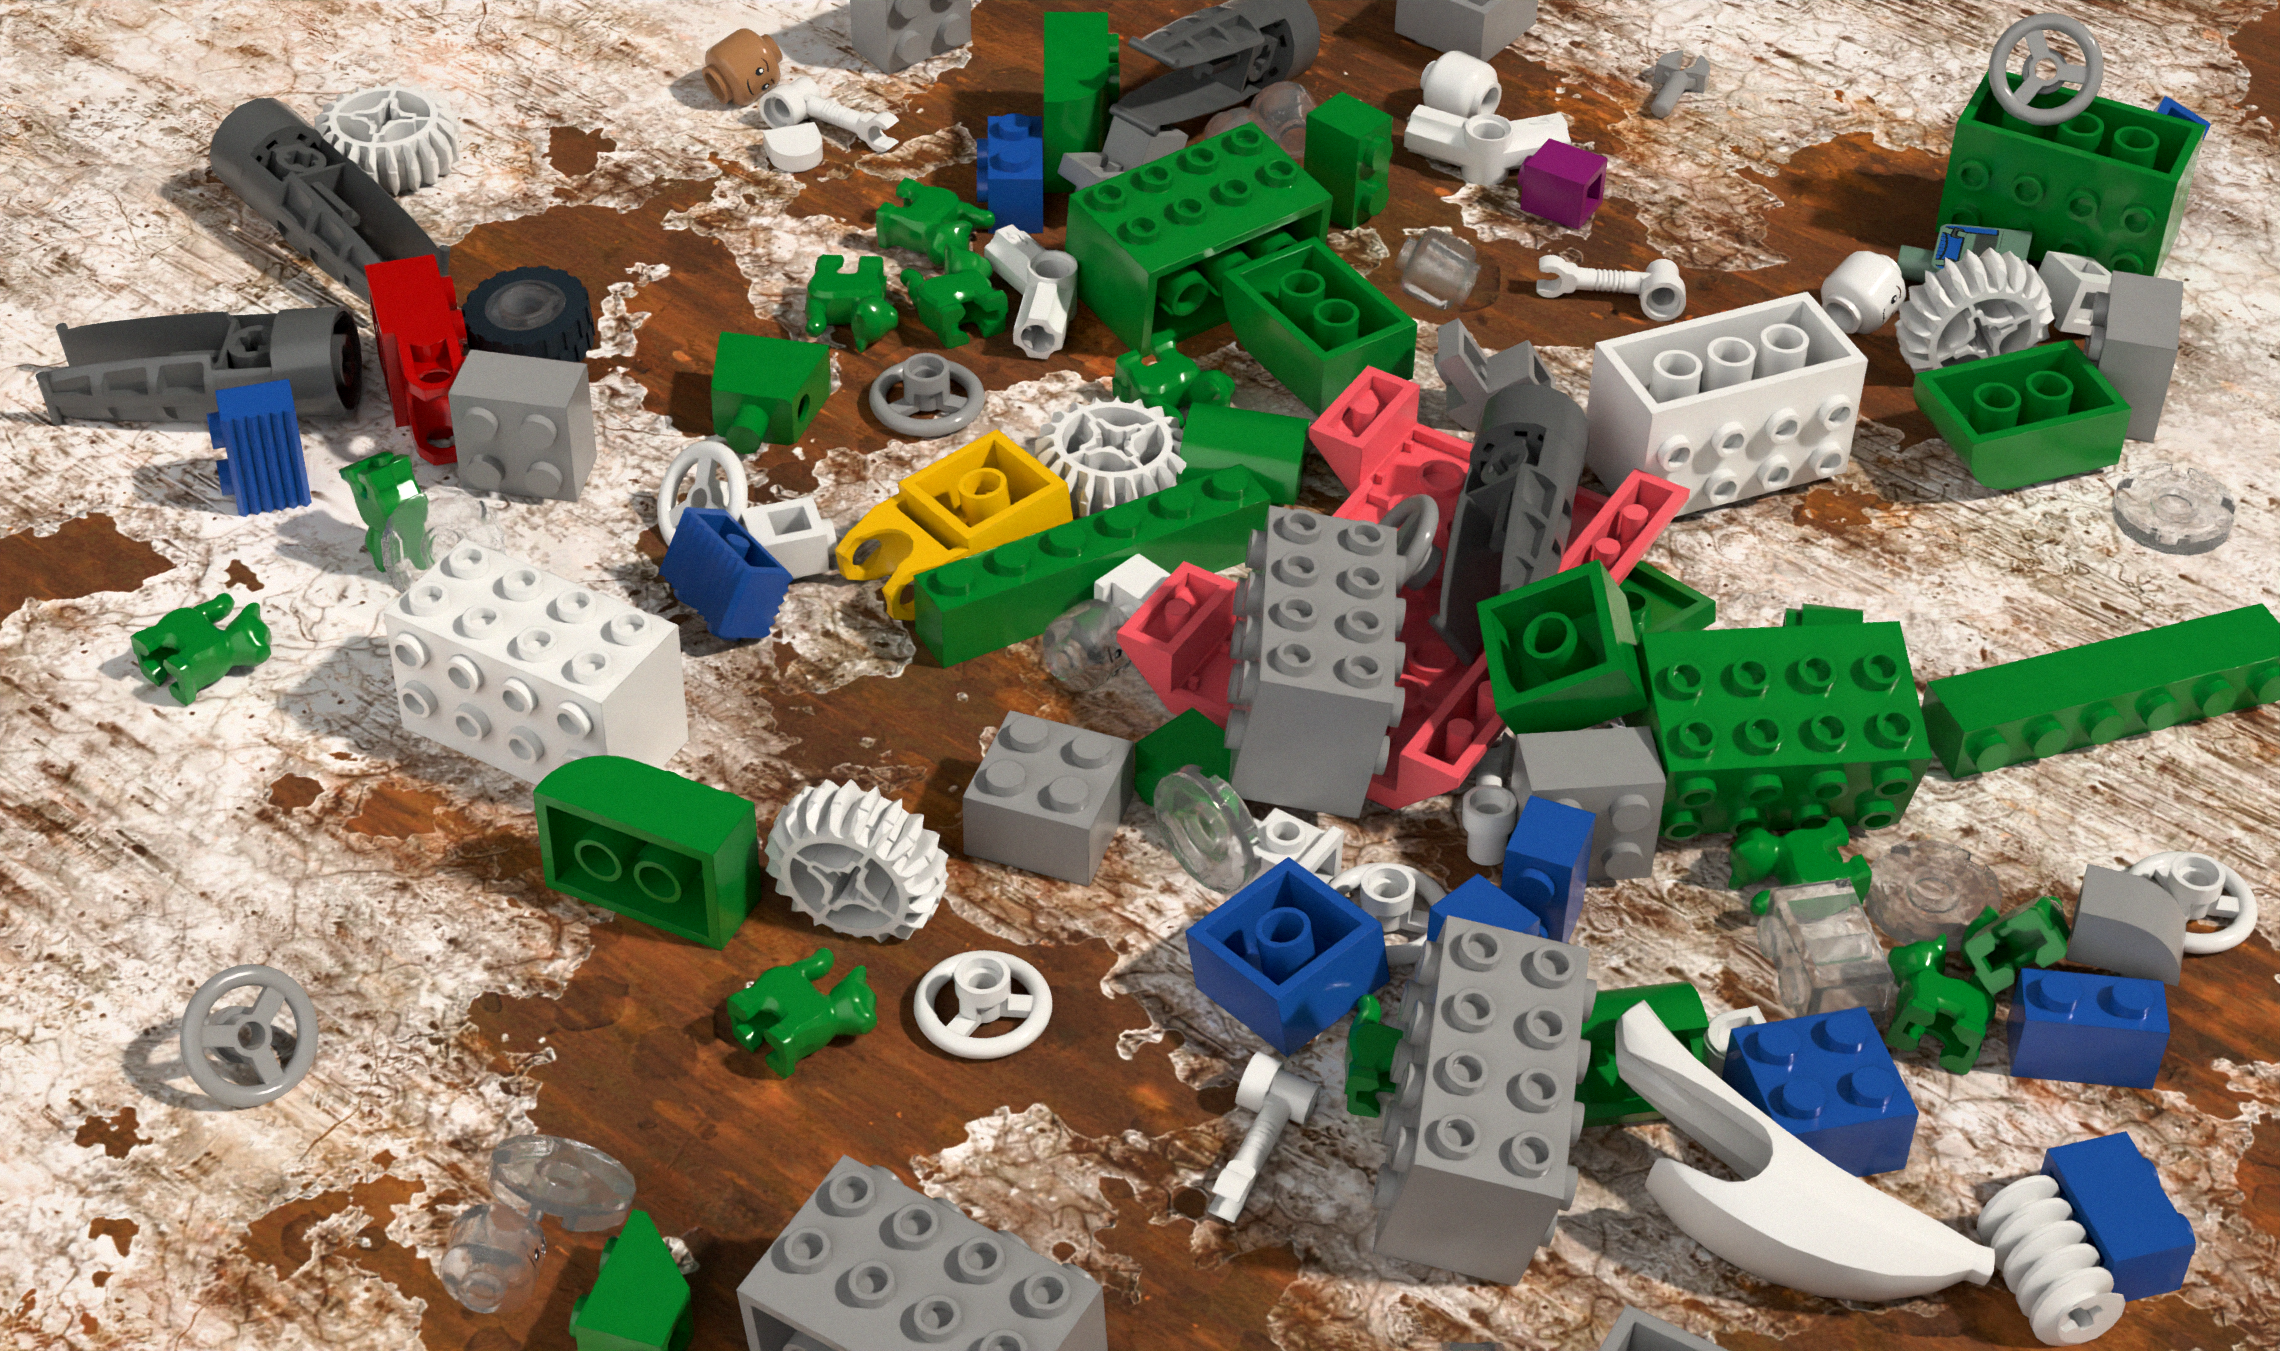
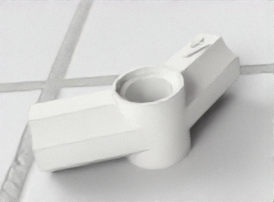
M1418 104L1411 113L1409 124L1405 130L1404 147L1408 148L1410 152L1459 166L1465 179L1474 184L1488 186L1505 181L1509 175V170L1520 168L1524 159L1528 155L1533 156L1549 138L1571 145V139L1568 133L1567 121L1561 113L1509 121L1500 115L1490 113L1475 115L1468 119Z
M1012 224L996 230L993 239L984 247V258L990 261L992 269L1023 295L1014 325L1013 342L1021 347L1028 357L1048 359L1051 353L1062 349L1069 322L1077 314V261L1067 252L1044 249L1026 232L1018 230Z

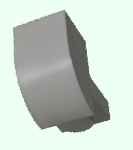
M1114 116L1102 152L1064 153L1057 173L1076 186L1075 191L1077 192L1085 187L1107 180L1177 150L1184 149L1188 135L1172 124L1160 125L1158 135L1153 136Z
M1459 318L1438 327V353L1434 354V364L1441 380L1446 384V413L1462 427L1476 432L1480 414L1488 399L1504 388L1520 384H1536L1556 389L1555 377L1529 340L1487 358Z
M2087 864L2073 912L2070 929L2071 935L2068 941L2065 960L2115 971V977L2159 980L2165 984L2178 986L2186 937V919L2178 902L2165 889L2148 879L2126 872Z

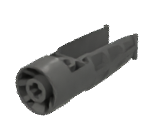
M1230 0L1184 16L1148 34L1142 39L1132 36L1128 42L1129 47L1173 69H1180L1157 78L1125 95L1116 104L1111 105L1109 113L1153 136H1157L1160 131V125L1185 121L1243 102L1249 96L1258 92L1269 90L1294 80L1311 68L1318 55L1321 34L1317 17L1306 0Z
M256 98L237 107L223 120L217 129L209 154L212 170L220 181L250 208L256 210L273 225L297 251L365 303L370 305L364 265L381 263L382 261L376 254L385 261L434 254L440 276L448 275L450 247L441 245L438 249L415 220L353 160L343 156L311 124L286 103L275 98Z
M346 306L283 309L279 310L278 313L230 315L228 312L223 311L177 314L110 321L68 329L66 323H60L56 325V331L69 367L39 372L35 376L54 425L62 424L64 422L63 417L97 421L208 422L206 413L218 411L216 390L289 379L296 417L352 414L355 412L360 400L363 366L360 339L352 313Z
M1520 384L1504 388L1488 399L1479 417L1470 451L1468 473L1464 488L1461 489L1458 495L1449 535L1442 578L1440 616L1434 614L1428 620V623L1466 667L1474 662V657L1483 643L1476 603L1497 596L1499 593L1503 594L1558 574L1572 525V508L1577 486L1582 477L1589 445L1590 424L1582 408L1566 393L1546 385Z

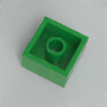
M1599 559L1476 603L1496 712L1516 737L1517 734L1578 731L1650 706L1627 598Z

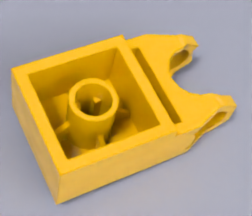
M996 429L897 482L899 493L874 506L855 527L848 531L836 547L835 553L839 572L847 580H877L884 576L892 575L882 588L887 603L886 613L894 620L912 621L915 620L914 600L900 605V596L906 585L914 581L913 575L1073 521L1068 483ZM877 539L880 546L863 563L853 565V555L859 545L867 540Z

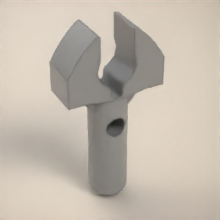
M1683 50L1670 52L1660 57L1656 63L1654 81L1664 83L1651 104V112L1654 116L1658 118L1667 117L1685 90L1702 94L1708 87L1711 68L1702 55L1697 59L1695 66L1685 68L1683 71L1680 70Z

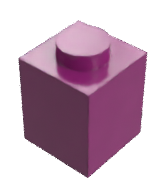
M1549 138L1533 156L1528 155L1520 167L1518 174V185L1522 187L1520 209L1579 230L1603 202L1608 158Z

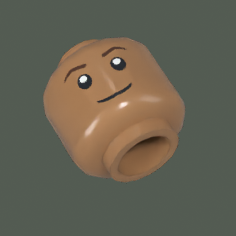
M742 28L734 31L706 51V67L702 69V75L712 94L721 103L727 104L732 102L738 106H747L779 84L781 73L778 63L783 60L779 47L769 35L764 34L760 37L756 32L748 28Z

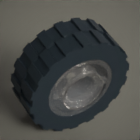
M523 266L511 271L504 270L496 273V276L490 279L486 278L480 282L479 287L471 290L467 295V303H463L462 314L469 350L581 362L586 357L587 350L591 349L594 344L595 328L587 289L582 287L580 279L576 276L568 275L567 271L559 268L555 270L550 269L549 266L530 268Z

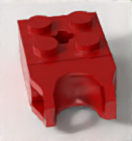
M434 254L364 265L378 358L396 428L409 426L418 455L434 466L458 462L455 445L439 448L430 445L427 439H445L454 435L448 393L467 357L464 356L463 345L467 344L466 329L462 311L457 309L451 275L440 276Z

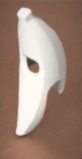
M1645 1000L1629 1007L1617 1020L1615 1028L1616 1065L1620 1077L1657 1111L1731 1167L1743 1179V1181L1727 1182L1669 1158H1657L1652 1166L1644 1187L1672 1222L1706 1249L1736 1267L1771 1283L1827 1298L1878 1302L1932 1294L1964 1280L1982 1286L1988 1283L1995 1266L1994 1248L1972 1242L1950 1227L1861 1181L1809 1148L1698 1061L1666 1028Z

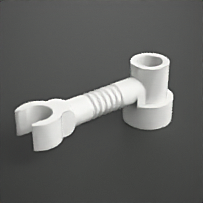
M800 77L789 85L780 84L764 94L760 100L761 115L772 129L797 125L804 119L807 120L809 117H813L857 133L859 139L866 141L869 147L877 152H885L898 143V140L886 136L881 130H887L899 121L894 114L885 111L879 114L874 112L861 113L820 98V90L817 84L808 77Z
M1546 255L1539 258L1540 272H1552L1560 276L1555 280H1537L1536 292L1543 297L1554 298L1563 293H1573L1575 290H1601L1602 292L1606 290L1607 292L1617 291L1618 293L1639 294L1643 312L1649 318L1656 321L1673 320L1683 312L1686 306L1685 284L1679 277L1677 265L1668 259H1657L1651 262L1646 268V272H1623L1622 270L1618 272L1617 270L1612 271L1610 269L1607 271L1606 269L1596 270L1595 268L1578 267L1575 263L1565 262L1564 259L1555 255Z
M1506 732L1503 733L1502 744L1496 748H1489L1473 768L1476 770V787L1468 790L1463 797L1462 824L1468 832L1467 855L1473 862L1480 865H1496L1504 860L1508 834L1513 831L1516 822V797L1511 791L1502 787V771L1510 764L1511 738Z
M1259 1051L1251 1058L1241 1079L1235 1099V1104L1258 1113V1116L1234 1159L1229 1161L1226 1168L1220 1173L1212 1189V1192L1217 1193L1208 1209L1209 1213L1232 1223H1235L1242 1213L1254 1187L1256 1177L1288 1119L1305 1125L1314 1110L1321 1089L1320 1085L1285 1071L1284 1062Z

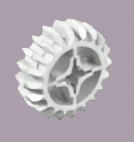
M377 82L375 87L363 89L358 86L355 89V93L351 95L338 94L336 102L324 104L323 113L315 117L314 128L328 143L343 156L358 164L386 192H392L396 197L399 191L410 189L418 192L419 186L423 183L437 184L438 175L451 173V165L459 161L460 125L459 121H456L455 112L451 110L449 100L439 98L437 91L429 90L423 92L418 84L408 88L402 87L400 82H396L392 86H381Z
M1989 247L1980 257L1967 249L1962 260L1955 263L1945 257L1944 268L1936 273L1925 270L1926 282L1920 286L1909 287L1910 301L1898 305L1900 320L1894 324L1897 330L1896 336L1899 339L1900 353L1916 375L1921 372L2037 347V342L2044 341L2050 337L2048 324L2054 319V316L2052 314V306L2050 305L2052 302L2049 297L2050 292L2035 268L2029 265L2026 260L2021 261L2011 251L2000 255Z
M1118 396L1113 402H1101L1098 398L1093 397L1091 404L1087 406L1072 402L1068 413L1062 411L1053 412L1051 423L1041 425L1040 434L1037 440H1035V449L1032 451V456L1068 483L1073 518L1077 516L1083 518L1176 486L1177 472L1181 474L1187 464L1179 457L1184 430L1180 429L1178 418L1172 416L1165 417L1162 406L1147 409L1144 408L1141 399L1133 403H1124L1120 401Z
M827 779L818 788L805 786L800 794L791 798L788 805H784L773 823L774 827L768 836V844L764 851L769 856L766 871L772 877L778 879L775 891L780 895L793 898L792 911H805L813 917L814 926L822 923L833 928L834 932H844L858 938L872 936L879 943L891 935L908 940L914 931L923 928L926 921L931 920L947 887L946 881L949 874L946 872L945 865L949 855L937 847L940 834L922 828L923 814H909L902 808V798L892 802L881 796L878 786L869 792L862 791L852 779L841 788Z

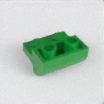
M1192 402L1184 428L1179 455L1187 464L1181 474L1177 472L1176 483L1179 485L1241 463L1272 497V506L1284 507L1285 504L1294 506L1302 488L1304 466L1313 446V442L1309 438V427L1312 425L1310 424V419Z
M1678 981L1598 990L1596 992L1590 1019L1587 1023L1582 1022L1580 1039L1591 1042L1590 1059L1584 1080L1581 1084H1576L1574 1101L1584 1103L1585 1106L1582 1128L1666 1118L1620 1077L1616 1065V1022L1629 1007L1642 1000L1647 1002L1666 1028L1681 1044L1710 1070L1703 1039L1704 1034L1709 1028V1023L1700 996L1690 982Z

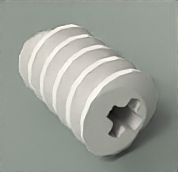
M2033 1175L2013 1182L1991 1198L1979 1215L1976 1229L1982 1243L1987 1247L1994 1248L1995 1266L2003 1272L2002 1275L2006 1285L2016 1295L2019 1308L2023 1315L2029 1318L2030 1326L2036 1338L2047 1345L2060 1347L2082 1344L2098 1338L2122 1316L2126 1304L2123 1294L2111 1292L2114 1286L2113 1277L2108 1270L2098 1267L2101 1262L2099 1253L2095 1247L2085 1243L2087 1239L2085 1230L2081 1224L2072 1220L2074 1215L2070 1204L2058 1198L2060 1190L2055 1179L2047 1175Z

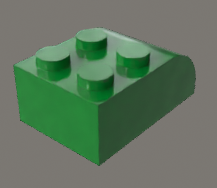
M1044 12V193L1075 191L1076 186L1057 173L1064 153L1102 152L1114 117V115L1109 113V109L1112 104L1118 102L1120 93L1119 33H1108V12Z
M1316 236L1222 272L1223 302L1229 322L1238 340L1256 361L1318 417L1326 411L1368 365L1405 380L1413 379L1418 323Z
M2072 339L1917 373L1913 386V396L1916 405L1971 474L1982 485L1999 490L2017 488L2118 464L2132 411L2130 405Z
M610 755L585 757L566 763L549 773L533 790L545 885L548 888L719 951L724 949L762 898L755 802L741 798L734 793L721 791L681 777L672 771H664L633 759Z

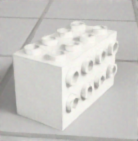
M1808 291L1597 342L1595 344L1586 418L1590 424V432L1585 461L1611 495L1616 492L1634 468L1690 489L1689 499L1675 517L1846 473L1868 359Z
M465 538L456 544L383 612L402 727L530 783L538 785L549 773L571 761L591 756H620L662 769L689 740L679 626L661 616L650 614L613 599L604 593L596 592L559 577L552 572L544 571L507 556L498 550L490 549Z

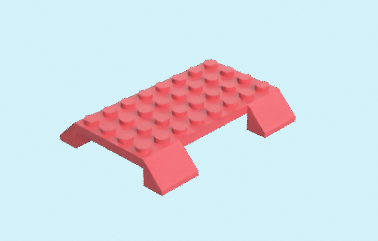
M1368 365L1309 427V438L1351 494L1332 515L1333 517L1356 521L1366 520L1378 524L1394 506L1415 494H1426L1432 497L1439 509L1438 526L1432 544L1442 550V560L1438 570L1423 588L1412 591L1403 584L1400 594H1396V597L1406 599L1402 631L1399 638L1395 637V641L1404 642L1406 646L1400 680L1395 682V686L1405 688L1404 708L1398 728L1387 726L1385 735L1390 737V747L1385 772L1383 775L1372 774L1365 797L1396 810L1457 789L1505 730L1507 725L1496 712L1484 643H1482L1474 657V662L1466 667L1428 623L1432 615L1438 614L1440 616L1442 578L1449 535L1458 495L1461 489L1464 488L1468 473L1472 444L1417 423L1420 385ZM1634 468L1611 498L1577 486L1572 508V525L1558 573L1599 559L1617 585L1620 586L1687 502L1690 489ZM1183 561L1117 631V642L1171 713L1179 716L1193 707L1225 731L1230 709H1233L1234 706L1232 703H1227V691L1232 666L1236 664V659H1230V646L1237 617L1232 615L1237 583Z

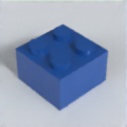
M1290 857L1281 861L1185 931L1196 988L1287 1058L1355 1008L1362 995H1372L1390 981L1382 923Z
M1865 1006L1731 1029L1721 1079L1743 1098L1809 1148L1856 1178L1905 1169L1919 1112Z

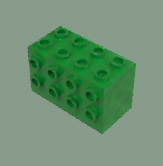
M1988 69L1956 124L1935 232L1939 233L1941 226L1945 224L2033 232L2027 256L2028 259L2042 262L2046 252L2053 251L2092 257L2111 274L2114 270L2158 277L2179 233L2206 125L2096 96L2082 113L2069 121L2051 126L2033 125L2011 116L2001 107L1992 92ZM2006 72L2008 85L2014 94L2023 83L2022 76ZM2061 87L2051 94H2036L2027 105L2038 109L2059 107L2069 102L2079 91Z
M1251 121L1222 132L1214 137L1069 194L1065 252L1072 255L1077 261V296L1131 351L1136 349L1142 358L1152 355L1149 351L1150 345L1154 341L1170 336L1177 344L1229 321L1222 296V272L1314 236L1326 245L1333 196L1254 122Z
M1900 621L1641 633L1637 649L1650 706L1620 716L1622 728L1650 726L1666 780L1658 836L1682 841L1694 838L1700 834L1730 832L1731 835L1737 837L1738 833L1747 827H1759L1764 830L1817 829L1825 826L1829 818L1837 816L1841 818L1845 826H1859L1864 830H1879L1900 822L1933 759Z

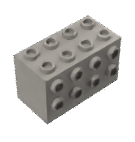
M1269 505L1263 531L1252 529L1250 532L1245 568H1251L1252 572L1249 571L1247 578L1239 577L1233 601L1232 615L1239 616V620L1235 622L1231 639L1230 659H1236V664L1232 666L1227 691V703H1232L1234 706L1233 709H1230L1224 736V748L1231 749L1228 796L1359 819L1372 774L1383 775L1385 772L1390 747V737L1385 735L1387 726L1398 728L1404 708L1405 688L1395 686V682L1400 680L1406 646L1404 642L1395 641V637L1399 638L1406 611V599L1396 597V594H1400L1404 582L1406 556L1397 555V528L1378 525L1366 520L1356 521L1316 514L1305 509H1288Z
M1447 915L1436 942L1428 940L1423 942L1417 962L1415 981L1407 980L1398 1013V1021L1405 1024L1403 1039H1399L1396 1045L1390 1070V1082L1396 1083L1394 1100H1391L1388 1105L1381 1134V1143L1388 1145L1386 1161L1379 1168L1372 1198V1206L1379 1208L1373 1253L1517 1286L1538 1246L1546 1248L1550 1246L1557 1224L1558 1209L1569 1211L1578 1182V1167L1568 1165L1569 1146L1575 1147L1578 1142L1584 1120V1103L1574 1101L1575 1086L1583 1082L1589 1064L1591 1042L1580 1039L1582 1022L1587 1023L1590 1019L1597 992V981L1587 978L1588 948Z
M845 1154L736 1289L750 1351H1108L1103 1286L1097 1284L1095 1279L1084 1269L1070 1263L1060 1265L1032 1251L1030 1246L1016 1234L1006 1230L995 1232L968 1218L953 1202L942 1197L931 1199L905 1186L887 1168L879 1165L868 1167Z

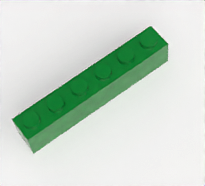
M1240 463L913 575L915 632L944 669L1094 616V582L1136 554L1144 556L1170 574L1183 561L1212 573L1244 563L1250 532L1252 529L1263 531L1269 505H1272V497Z
M2260 603L1929 681L1926 685L1921 712L1930 748L1953 779L1982 772H1992L1999 768L2039 758H2049L2056 754L2084 747L2102 745L2113 740L2150 731H2160L2171 726L2207 717H2217L2224 713L2248 707L2274 703L2280 700V623L2264 604Z

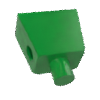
M721 331L711 384L714 432L720 437H726L729 446L742 454L756 452L762 442L786 446L797 443L831 393L829 345Z

